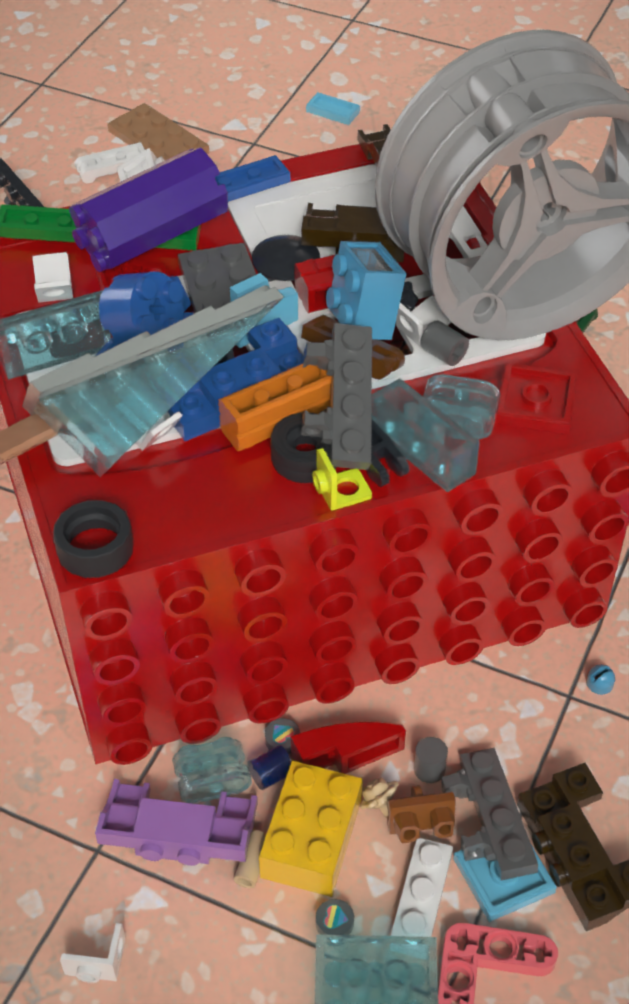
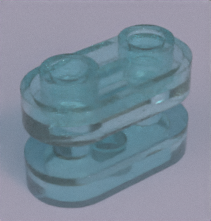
M446 374L434 375L427 381L424 400L421 402L418 413V421L425 429L433 433L470 439L486 438L493 431L496 418L495 412L500 401V391L492 383L483 380Z
M222 737L215 742L201 745H186L179 749L173 756L172 762L176 776L181 778L178 782L182 801L192 804L220 798L221 792H227V796L239 794L251 786V775L248 766L243 764L245 754L242 743L239 740Z

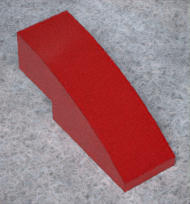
M353 722L315 728L291 736V756L296 762L323 769L336 765L340 773L346 774L404 750L406 729L403 725L383 722Z

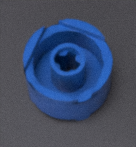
M161 272L117 275L112 279L114 281L110 287L104 288L100 297V321L103 329L110 331L114 337L111 340L116 345L144 332H149L153 335L183 320L182 299L184 289L180 282L173 281L169 276Z

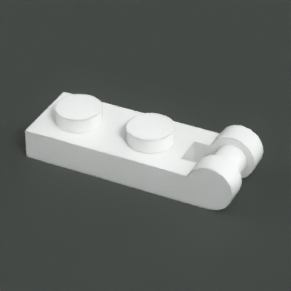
M139 142L81 156L75 160L74 165L80 173L82 181L88 184L92 183L96 177L117 173L116 167L145 151L142 143Z

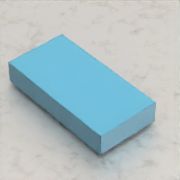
M317 92L306 104V112L350 125L360 113V105Z

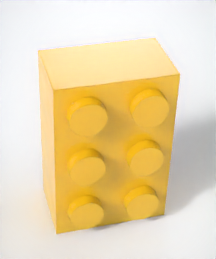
M292 761L259 855L260 878L332 897L362 801L363 778Z

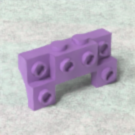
M114 779L109 798L104 809L100 812L95 831L98 844L134 848L136 856H141L149 861L169 859L177 860L189 866L199 863L209 864L210 858L246 862L250 834L253 831L256 816L257 796L252 795L251 799L227 797V792H221L216 813L215 806L150 799V783L144 782V786L120 784L119 779Z

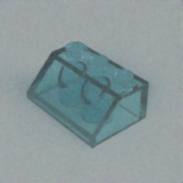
M103 290L0 319V362L7 378L12 379L70 362L88 353L90 355L97 354L111 339L110 331L103 329L99 316V302Z

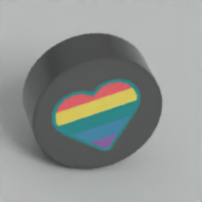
M286 718L270 722L265 730L267 748L278 755L290 754L291 736L300 733L298 725Z
M331 899L325 901L316 912L317 931L323 938L330 941H340L347 938L354 927L352 908L342 900Z

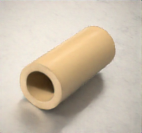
M255 830L251 832L246 862L240 861L234 877V881L245 888H254L260 874L259 855L267 835L262 831Z

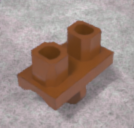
M414 785L411 787V797L388 800V829L390 835L397 834L401 843L415 842L420 838V831L432 829L434 836L438 838L452 837L455 826L456 806L454 793L423 795L421 786Z

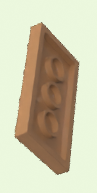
M146 103L107 123L110 133L128 145L141 142L144 149L150 148L157 158L163 157L164 160H168L184 151L200 147L206 154L209 153V144Z

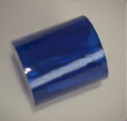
M278 745L248 761L247 765L259 789L264 790L286 778L292 761L286 750L281 745Z

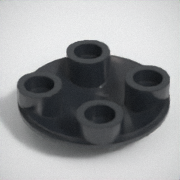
M277 235L260 242L252 253V263L257 270V274L261 273L268 282L274 280L295 282L294 265L296 263L320 258V252L316 246L301 245V237L296 235Z

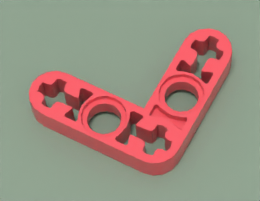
M467 923L454 924L447 930L445 935L437 1004H452V1001L460 1002L459 1004H474L478 967L532 976H546L555 968L558 948L549 937L539 934ZM458 937L466 938V944L468 945H466L465 950L458 949L456 943ZM479 939L485 940L482 950L483 954H478ZM496 941L505 942L511 948L512 953L506 958H498L490 951V945ZM519 945L524 946L522 960H516ZM536 949L543 950V955L545 956L543 963L536 961V955H534ZM453 972H461L467 976L469 985L464 989H454L448 984L447 976Z

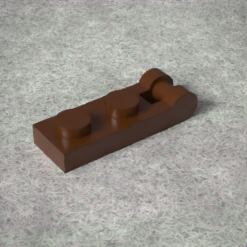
M321 315L303 325L301 338L311 343H325V340H332V329L334 324L339 323V321L326 315ZM372 340V377L380 380L401 368L405 363V356L400 349L381 340Z

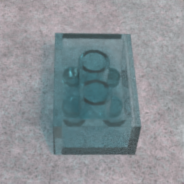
M316 934L315 1004H438L436 937Z

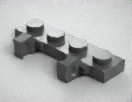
M335 323L332 329V340H325V343H306L303 353V367L317 365L319 369L327 370V375L331 376V406L327 407L326 412L323 411L319 415L310 414L308 411H305L301 421V435L322 437V443L330 444L329 460L333 467L368 470L371 464L372 327Z
M495 748L460 754L462 769L457 771V773L442 777L441 788L442 793L453 792L455 797L460 799L468 798L469 801H473L482 825L480 831L478 830L475 835L470 837L461 836V850L465 861L483 857L487 861L494 860L501 880L538 873L536 856Z

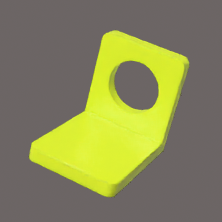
M317 449V470L312 472V478L317 492L323 495L331 511L372 498V492L359 469L336 473L324 449ZM349 481L355 483L359 489L355 494L343 495L337 491V485L341 482Z

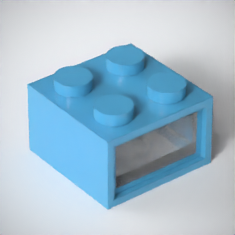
M340 241L339 252L333 259L334 277L332 287L328 288L326 294L327 307L340 324L372 327V340H392L407 273L380 242Z

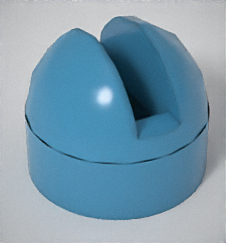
M595 665L588 673L587 687L593 693L599 695L608 694L614 687L615 674L608 665Z

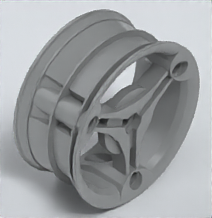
M528 30L497 37L465 52L436 73L415 94L397 118L383 146L375 178V200L381 223L395 244L404 252L414 257L421 271L430 279L434 298L441 311L458 328L471 335L493 340H515L534 337L564 327L586 316L611 299L629 283V93L617 83L614 72L601 53L577 36L554 30ZM588 117H612L606 145L592 174L580 163L571 160L552 161L547 148L561 136L570 121ZM533 158L535 168L529 169L527 160ZM496 164L510 166L511 184L495 210L492 224L494 238L482 256L462 259L447 257L446 249L453 224L468 196Z

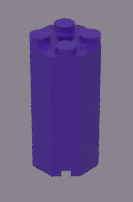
M201 147L189 149L69 207V212L76 226V229L72 230L75 243L80 249L86 248L94 267L98 272H102L106 269H112L227 212L228 192L225 184L218 186L215 180V176L220 174L217 165Z

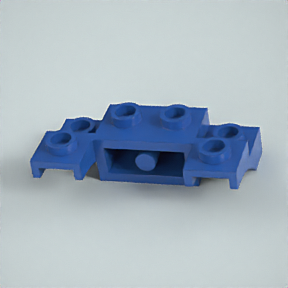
M280 318L247 330L248 341L255 350L198 373H194L182 356L172 359V364L158 377L148 369L149 380L159 393L170 417L178 411L183 415L174 427L184 441L220 427L219 415L221 414L219 412L218 399L303 364V355L297 348V338Z

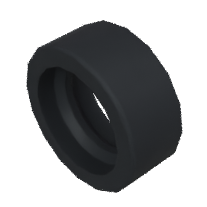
M103 500L78 503L64 511L54 524L53 538L57 556L61 565L71 574L84 578H100L115 573L122 568L133 554L134 541L131 522L126 512L116 504ZM92 528H104L117 534L115 540L107 546L98 549L83 550L70 544L75 536Z

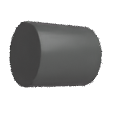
M437 320L426 328L420 345L424 350L449 366H455L465 356L469 347V339Z
M426 737L421 739L416 746L414 773L423 782L435 783L444 777L448 748L441 739Z

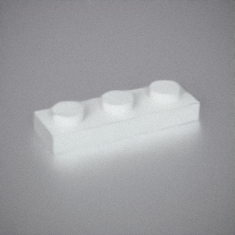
M422 838L416 840L390 937V946L423 955L428 954L452 857L453 846Z

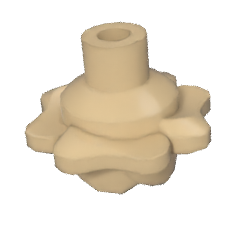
M382 777L369 782L367 786L362 788L364 799L360 808L362 810L366 808L380 809L385 817L389 816L388 800L393 798L398 782H386Z

